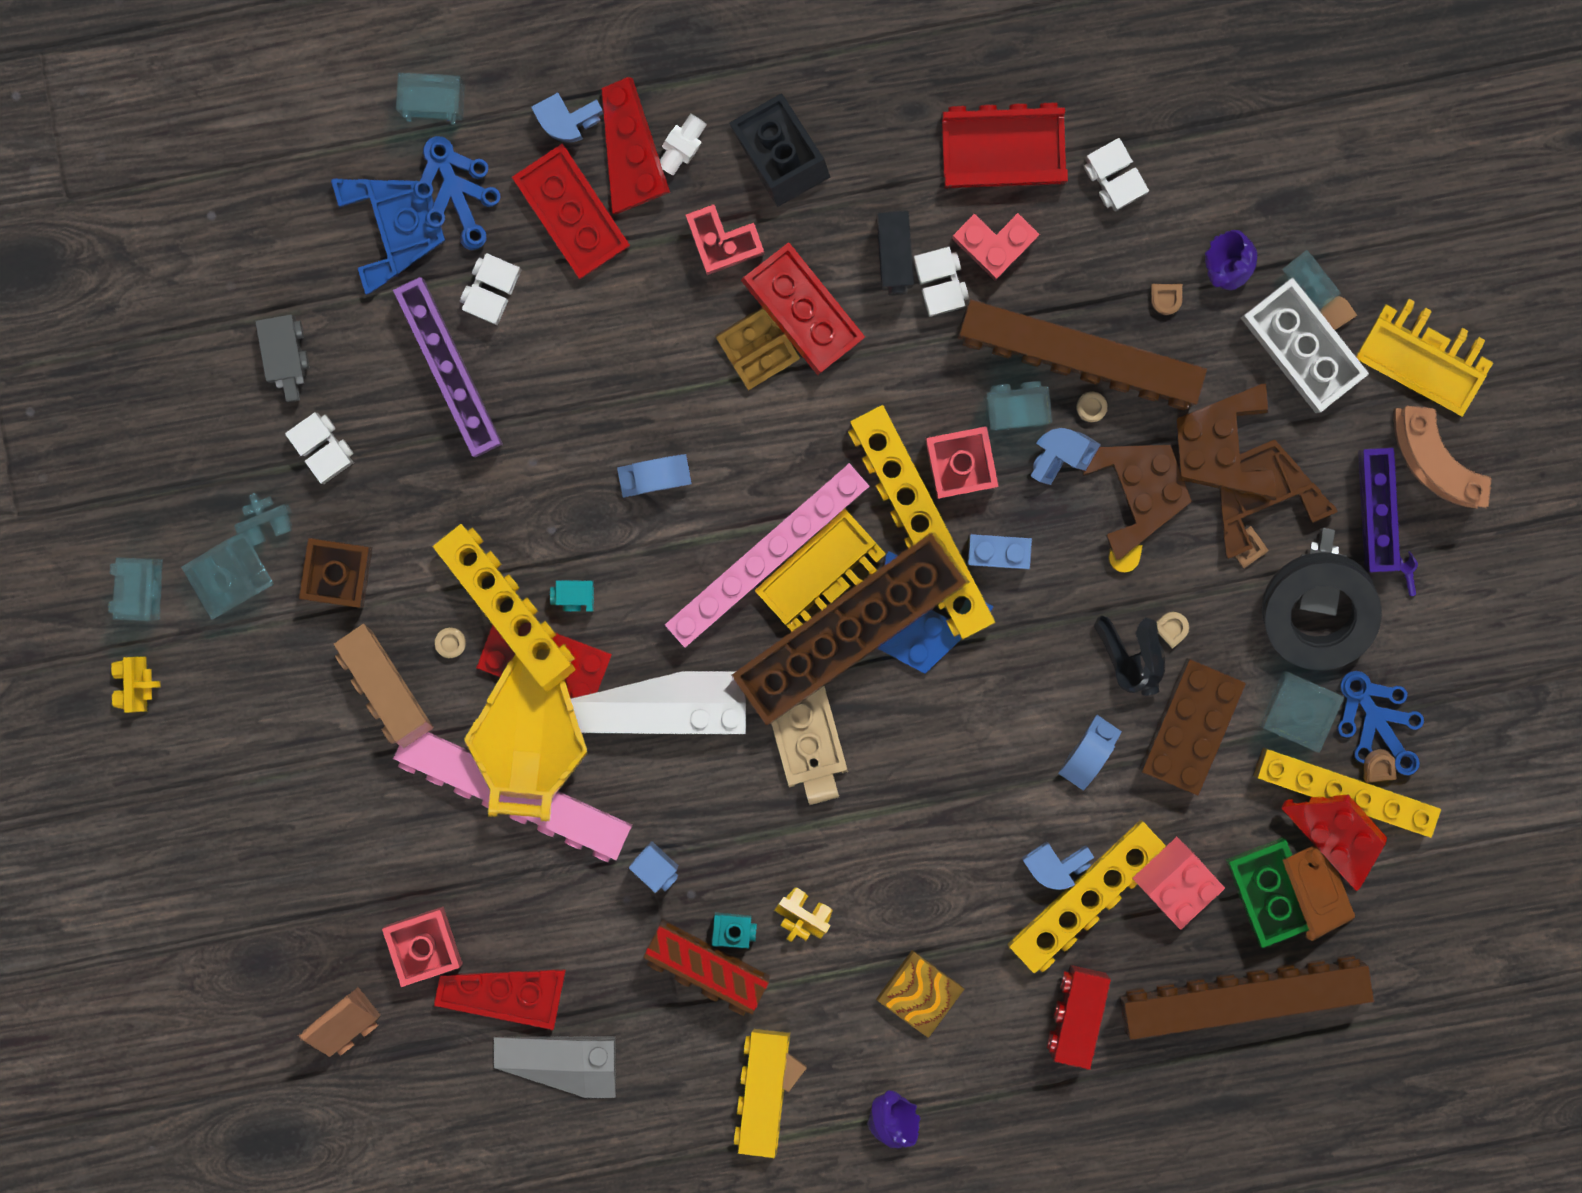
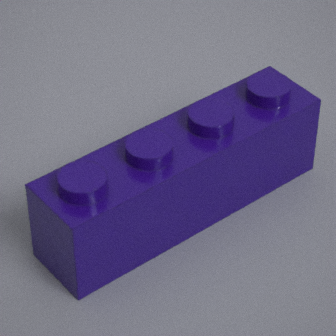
M1394 448L1358 450L1364 569L1366 572L1401 571Z

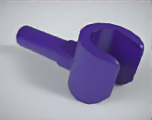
M1408 551L1409 560L1406 563H1403L1400 557V569L1405 575L1409 596H1415L1416 589L1413 572L1417 569L1418 562L1412 553Z

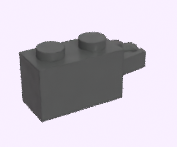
M291 314L255 321L266 381L270 383L275 382L277 388H284L286 402L299 401L298 384L304 383L305 369L309 368L307 351H301L299 340L304 338L301 320L296 321L295 316Z
M1322 527L1318 543L1311 542L1310 549H1307L1306 554H1301V556L1322 552L1338 554L1339 547L1333 546L1335 530ZM1332 586L1316 587L1308 590L1295 601L1297 602L1296 609L1336 616L1341 590Z

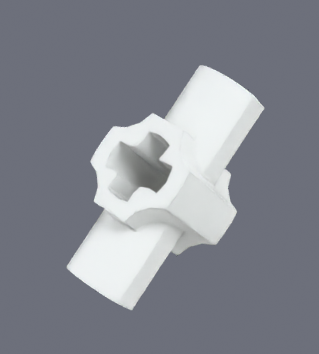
M690 113L682 127L676 125L662 145L666 149L660 159L663 170L674 176L682 162L686 164L690 162L702 143L698 138L707 126L704 121Z

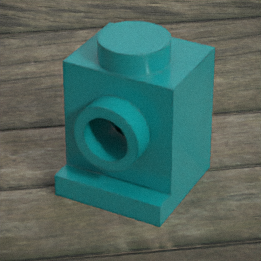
M556 581V587H550V605H563V611H581V605H586V611H594V581Z
M715 913L712 946L749 948V941H756L757 924L751 923L752 916ZM731 927H738L741 930V934L738 937H732L729 934Z

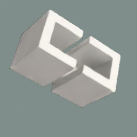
M1120 138L1094 151L1085 158L1087 164L1084 165V168L1092 181L1097 179L1098 183H1100L1102 191L1099 192V195L1107 208L1112 206L1113 210L1117 211L1149 192L1136 167L1110 182L1107 181V177L1133 162Z
M950 247L913 257L920 285L948 277L951 279L949 282L922 290L929 317L965 307L964 301L969 299L965 282L959 283L956 271L961 270L957 252L951 253Z
M487 253L484 259L479 257L472 271V274L476 276L474 284H472V287H465L460 299V303L464 304L462 310L498 326L509 300L481 288V285L484 283L511 295L522 269Z
M314 412L285 434L298 453L304 457L326 441L330 442L305 460L319 482L325 484L354 463L350 458L354 453L344 439L338 441L332 431L336 428L325 414L321 417L319 413Z

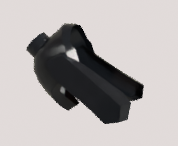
M1105 616L1098 617L1094 628L1099 634L1113 663L1119 686L1130 693L1141 691L1143 696L1159 693V683L1165 673V654L1159 643L1158 623L1146 617L1140 622L1136 630V636L1141 651L1129 657L1111 619ZM1140 656H1142L1145 662L1144 669L1142 668Z

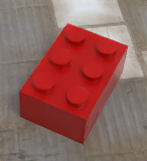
M1070 965L1069 972H1063L1060 989H1062L1064 996L1062 1002H1056L1053 1019L1057 1022L1055 1031L1050 1030L1046 1047L1049 1049L1048 1052H1050L1055 1062L1085 1069L1091 1068L1111 982L1106 973Z

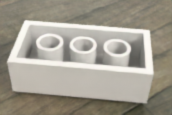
M1294 278L1286 281L1241 317L1242 321L1315 413L1322 412L1369 374Z

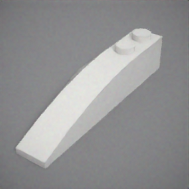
M681 671L571 698L581 733L746 734L745 694L731 676L736 671Z

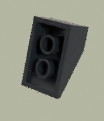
M782 93L729 122L730 127L777 207L831 178L825 159Z

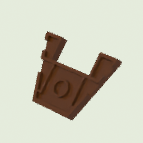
M1266 384L1257 385L1177 418L1181 478L1183 481L1219 489L1223 487L1236 490L1241 494H1254L1263 496L1264 499L1276 500L1274 470L1241 472L1237 416L1268 413Z
M1275 439L1241 453L1240 462L1242 473L1274 470L1276 500L1264 499L1263 496L1254 494H1241L1236 490L1220 487L1225 556L1229 559L1253 549L1241 518L1295 495L1300 496L1311 523L1338 512L1336 507L1311 482Z
M1170 445L1099 447L1086 471L1081 470L1082 475L1086 476L1113 466L1134 519V525L1106 535L1115 561L1122 559L1192 502L1185 482L1181 478V472Z

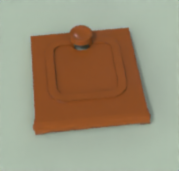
M1315 845L1283 859L1309 928L1306 933L1309 940H1314L1355 918V913L1337 869Z

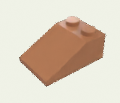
M357 987L313 1022L299 1036L303 1041L329 1057L335 1052L341 1056L354 1046V1043L351 1041L359 1033L365 1037L378 1026L375 1021L381 1015L359 987Z

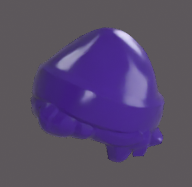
M1231 230L1220 236H1215L1214 240L1210 241L1211 247L1205 252V264L1209 280L1215 287H1221L1226 290L1237 289L1250 279L1256 269V247L1240 230Z
M888 1090L885 1094L873 1100L867 1126L876 1139L890 1148L912 1147L918 1140L921 1117L916 1114L917 1106L901 1097L899 1093Z

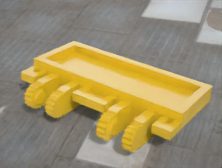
M1408 299L1405 302L1394 323H1391L1397 310L1385 304L1355 357L1364 364L1463 417L1493 365L1492 361L1481 356L1475 368L1472 367L1485 340L1478 337L1463 360L1456 356V353L1465 342L1468 330L1461 328L1448 351L1445 352L1451 341L1450 338L1429 327L1422 338L1418 337L1431 314V310L1427 308L1422 310L1410 331L1402 325L1413 310L1414 301Z
M844 509L754 591L792 632L802 625L797 619L799 615L805 621L812 618L807 613V610L816 603L821 610L827 607L819 598L822 594L830 603H833L851 587L843 579L842 576L844 574L855 585L863 581L852 571L860 562L869 571V575L877 571L866 559L865 555L867 553L876 563L886 553L849 512Z

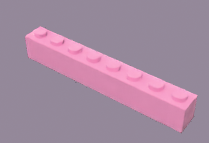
M849 463L669 620L665 626L684 647L689 645L864 492L869 485Z
M427 732L405 748L399 745L393 758L399 761V768L415 774L416 770L427 774L426 780L439 786H443L445 782L455 787L454 793L468 799L474 795L483 800L481 805L489 807L490 790L469 750L430 732ZM559 791L552 798L550 822L540 821V818L509 815L511 819L522 824H526L527 820L537 824V830L548 836L553 837L557 833L566 837L565 843L581 850L584 845L594 850L593 856L609 862L610 858L617 860L632 827L630 823ZM500 795L499 802L542 805V799L536 800Z

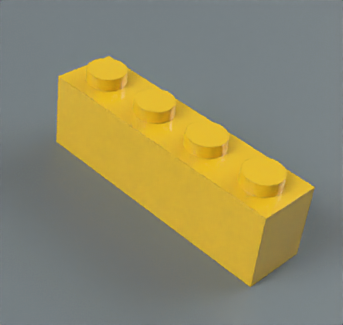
M754 1029L751 1036H746L744 1054L749 1055L748 1067L743 1066L741 1073V1084L746 1085L745 1096H739L737 1115H742L741 1127L736 1126L734 1145H739L738 1154L775 1158L777 1155L784 1095L783 1081L790 1033Z

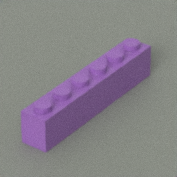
M419 277L394 289L395 296L472 456L478 457L503 445L425 280Z

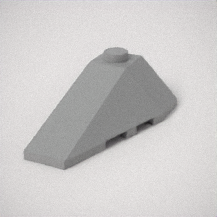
M616 1036L494 1037V1068L584 1098H616Z

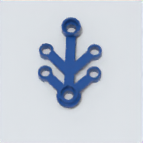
M440 136L432 137L423 147V156L427 164L420 181L413 188V194L419 200L428 199L433 193L431 183L439 169L443 182L432 209L425 216V222L430 228L440 227L445 221L444 211L451 197L464 228L460 234L461 244L468 250H477L485 243L486 232L480 225L475 224L463 193L480 200L486 207L495 206L500 200V193L494 187L485 189L456 176L451 166L454 165L469 171L473 178L481 179L488 172V164L484 160L476 159L473 161L454 152L452 144L446 138ZM434 147H441L444 150V155L437 156L434 153ZM475 164H480L483 167L482 174H477L474 171L473 167ZM418 186H426L428 194L421 195L418 191ZM487 192L494 194V202L486 200L485 194ZM433 213L440 217V222L437 224L430 220V215ZM471 231H476L479 234L478 241H473L470 238Z
M1360 671L1347 673L1342 678L1340 684L1341 692L1347 700L1343 719L1337 724V732L1343 737H1352L1356 732L1354 719L1359 703L1366 712L1360 742L1353 752L1354 758L1358 762L1364 763L1365 759L1359 758L1358 751L1361 748H1366L1368 754L1372 752L1371 747L1376 728L1395 757L1396 771L1403 775L1414 774L1420 764L1418 756L1411 751H1405L1387 721L1405 724L1408 728L1417 730L1424 724L1423 715L1417 711L1406 713L1377 707L1370 695L1384 697L1394 704H1402L1407 699L1406 689L1402 686L1387 687L1373 684L1370 682L1369 677ZM1354 680L1359 681L1361 684L1360 690L1357 692H1353L1350 688V684ZM1396 689H1400L1403 693L1402 698L1398 701L1392 697V693ZM1412 715L1419 717V723L1416 726H1412L1409 723V718ZM1346 722H1349L1352 726V730L1348 734H1344L1341 730L1342 725ZM1403 757L1410 759L1411 763L1407 768H1402L1400 765V760Z

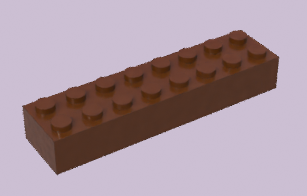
M971 299L967 304L958 334V339L963 340L962 345L975 350H980L982 346L992 348L991 354L1009 359L1011 355L1022 357L1021 363L1033 367H1039L1041 363L1050 365L1051 372L1064 376L1074 372L1080 374L1079 380L1095 385L1100 380L1110 383L1109 389L1122 393L1129 392V389L1139 392V398L1153 402L1158 401L1159 398L1168 400L1167 406L1180 410L1197 405L1207 369Z
M931 532L731 676L764 723L769 725L966 586L970 581L937 534Z
M1354 955L1338 957L1337 963L1332 964L1325 963V960L1307 962V967L1300 969L1295 968V965H1284L1277 967V972L1265 973L1264 969L1248 971L1246 972L1247 977L1241 978L1235 977L1234 974L1220 975L1216 977V982L1207 983L1204 979H1194L1186 981L1187 986L1175 987L1174 983L1158 985L1156 986L1157 991L1151 992L1144 991V988L1130 989L1126 991L1125 996H1120L1125 1033L1132 1040L1374 1002L1369 966L1360 959H1355Z

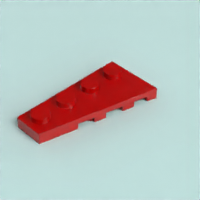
M630 77L601 88L613 214H619L670 193L634 80Z
M566 969L440 975L434 1006L554 1030Z

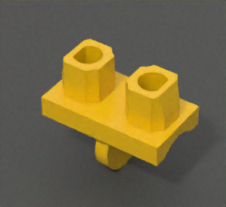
M146 656L123 657V660L113 662L111 664L113 678H123L124 690L113 692L112 706L124 709V712L147 711V700L152 699V688L161 687V681H152V669L146 668Z
M796 887L786 898L783 897L774 910L785 917L780 926L790 931L786 940L792 942L797 935L807 941L810 934L821 939L831 926L828 922L833 910L823 903H818L812 914L806 911L802 906L808 895Z

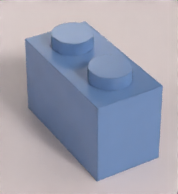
M970 534L967 565L1030 569L1032 539Z
M652 841L629 866V869L655 893L660 888L666 891L678 877L675 873L678 865Z

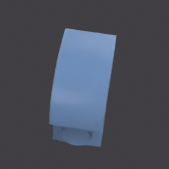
M559 93L531 107L544 131L555 140L567 143L582 140L583 138L578 128L582 125L584 129L594 126L601 121L599 116L604 114L597 100L570 114Z
M1058 428L1050 430L1036 443L1046 450L1035 460L1033 464L1034 471L1031 477L1041 483L1051 485L1064 461L1074 468L1086 471L1101 444L1083 433L1070 429Z
M686 454L638 462L617 468L623 498L692 484Z
M1096 715L1080 742L1070 752L1058 774L1084 791L1111 755L1122 731Z
M1045 842L1023 856L1022 860L1031 874L1042 885L1051 889H1066L1075 885L1069 874L1074 871L1078 875L1091 866L1089 861L1094 856L1085 845L1060 861L1049 843Z

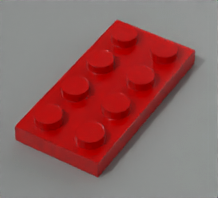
M563 143L512 176L518 188L579 279H582L630 247V244Z
M789 242L741 280L817 375L865 338L864 334Z
M523 623L519 627V636H526L531 632V623ZM492 625L476 668L501 677L509 661H512L515 652L494 625ZM556 633V636L552 638L558 647L564 644L575 658L571 663L576 670L564 679L570 699L598 692L612 654Z

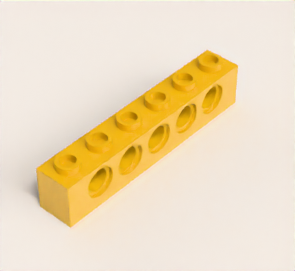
M460 524L432 547L539 685L546 692L550 691L576 670L571 663L575 659L564 644L558 647L552 638L556 636V633L546 621L540 624L534 616L538 610L527 597L524 600L519 597L516 591L520 587L509 574L505 577L501 574L498 568L502 564L491 550L486 554L480 547V544L484 541L472 527L470 530H467ZM476 553V562L471 566H465L464 558L466 555ZM488 576H494L495 583L493 587L482 589L483 580ZM512 599V609L507 613H501V603L504 600ZM523 623H531V632L526 636H519V627ZM543 646H549V656L544 660H538L536 657L538 649Z
M1266 748L1262 749L1253 775L1258 779L1311 797L1332 798L1335 795L1349 794L1367 816L1432 838L1441 809Z
M1139 820L1074 881V886L1062 892L1008 943V946L1033 973H1036L1038 970L1044 972L1054 963L1055 959L1053 956L1060 949L1065 952L1077 941L1075 935L1084 928L1087 931L1093 927L1100 919L1097 915L1105 907L1108 910L1113 908L1122 899L1119 894L1127 886L1132 889L1137 885L1132 878L1159 854L1166 845L1142 820ZM1131 849H1139L1142 853V859L1136 865H1130L1126 861V855ZM1117 870L1119 872L1120 880L1116 885L1108 886L1105 884L1104 875L1107 871ZM1086 891H1095L1098 895L1096 904L1090 907L1084 906L1081 901L1082 895ZM1067 911L1073 912L1076 917L1075 923L1070 927L1061 926L1059 923L1061 914ZM1048 932L1053 935V943L1048 948H1041L1037 945V938L1041 933Z

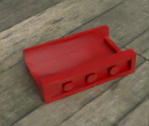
M1041 103L1040 108L1027 109V104L1009 105V110H997V105L979 106V111H966V106L948 107V112L942 113L944 188L1066 184L1068 182V171L1066 169L1065 108H1058V103Z

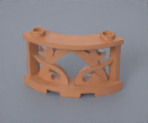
M1406 406L1403 409L1395 408L1394 430L1397 445L1407 463V467L1419 482L1440 498L1453 504L1477 509L1478 506L1488 507L1491 478L1466 469L1448 453L1438 433L1436 410Z

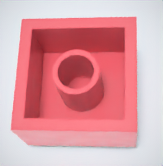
M987 426L925 439L937 499L999 487Z
M1178 837L1172 840L1132 878L1180 930L1225 889Z
M444 907L386 925L382 928L401 987L460 968L462 965Z

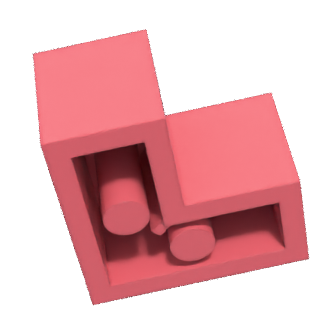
M715 205L686 214L707 275L764 255V249L754 223L725 233Z
M1018 213L997 235L979 217L973 214L951 239L995 281L1040 234Z

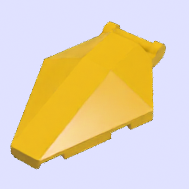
M543 646L538 649L536 654L538 660H544L549 656V646ZM515 654L512 661H509L487 699V704L478 719L473 723L464 740L490 790L488 816L498 817V814L537 817L540 818V821L550 822L552 798L587 755V749L565 680H562L554 688L546 692ZM500 795L515 798L542 799V805L499 802Z

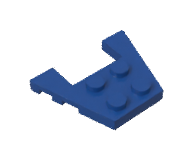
M331 180L339 207L366 199L371 200L388 258L358 267L366 295L373 293L446 241L441 226L430 228L425 222V216L432 209L434 200L432 195L426 200H419L414 196L413 188L419 181ZM418 186V191L421 195L428 194L426 186ZM433 213L430 215V220L433 223L437 224L440 222L437 214Z
M888 551L885 565L896 558L897 555ZM967 598L959 614H966L970 611L971 603ZM986 603L989 611H991L993 606ZM930 610L877 649L925 674L961 640L960 635L953 636L946 622L948 618Z

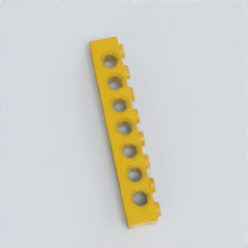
M881 405L850 421L852 429L848 430V433L855 447L859 445L863 447L866 456L862 460L869 474L875 472L881 483L877 484L876 487L883 501L889 499L895 510L891 511L890 514L897 528L903 526L909 537L904 539L907 547L910 548L929 533L935 532L970 581V583L938 605L940 610L946 608L951 617L946 622L953 636L960 635L963 640L994 624V618L884 406ZM882 435L887 441L886 447L881 451L871 449L869 440L872 436ZM896 462L901 468L900 474L895 478L885 476L883 467L886 463ZM910 489L915 495L913 503L910 505L900 504L897 500V494L900 490ZM916 516H924L929 522L928 529L921 533L914 531L911 527L912 519ZM965 597L970 601L971 608L968 613L959 614L954 610L953 602L956 598Z

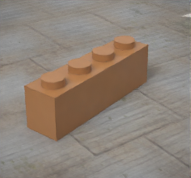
M362 624L334 643L335 648L339 652L335 655L337 661L345 671L349 669L353 674L354 678L350 680L360 695L365 693L370 702L366 706L376 720L381 718L385 725L382 728V732L391 744L396 742L402 748H405L434 728L370 628Z

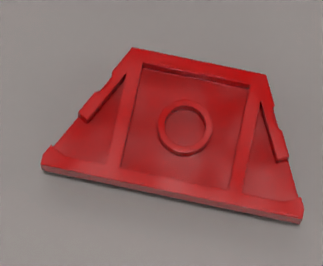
M1349 794L1335 795L1332 798L1312 797L1310 802L1294 803L1293 799L1284 801L1281 809L1346 881L1358 891L1386 844L1387 837Z

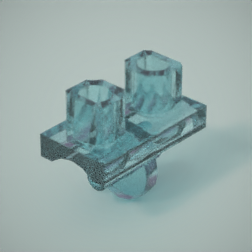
M1308 250L1304 251L1282 269L1289 279L1294 278L1318 310L1341 293Z
M254 493L250 495L252 504L243 507L242 510L245 516L256 513L257 516L234 525L237 534H242L249 547H254L266 541L260 527L266 523H271L276 536L292 531L288 515L292 512L289 504H284L265 512L264 508L274 505L271 497L260 500L258 495Z

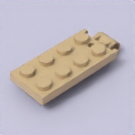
M824 686L771 723L788 786L790 788L794 787L795 784L804 783L809 805L839 798L833 774L848 772ZM813 758L818 760L816 767H812L809 763Z

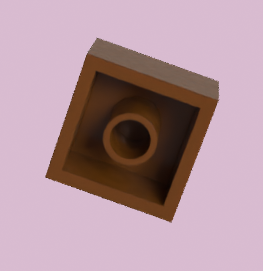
M308 538L299 599L363 608L373 547Z

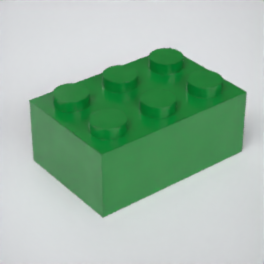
M1283 838L1225 859L1256 941L1262 948L1309 930L1283 859L1292 856L1287 840Z

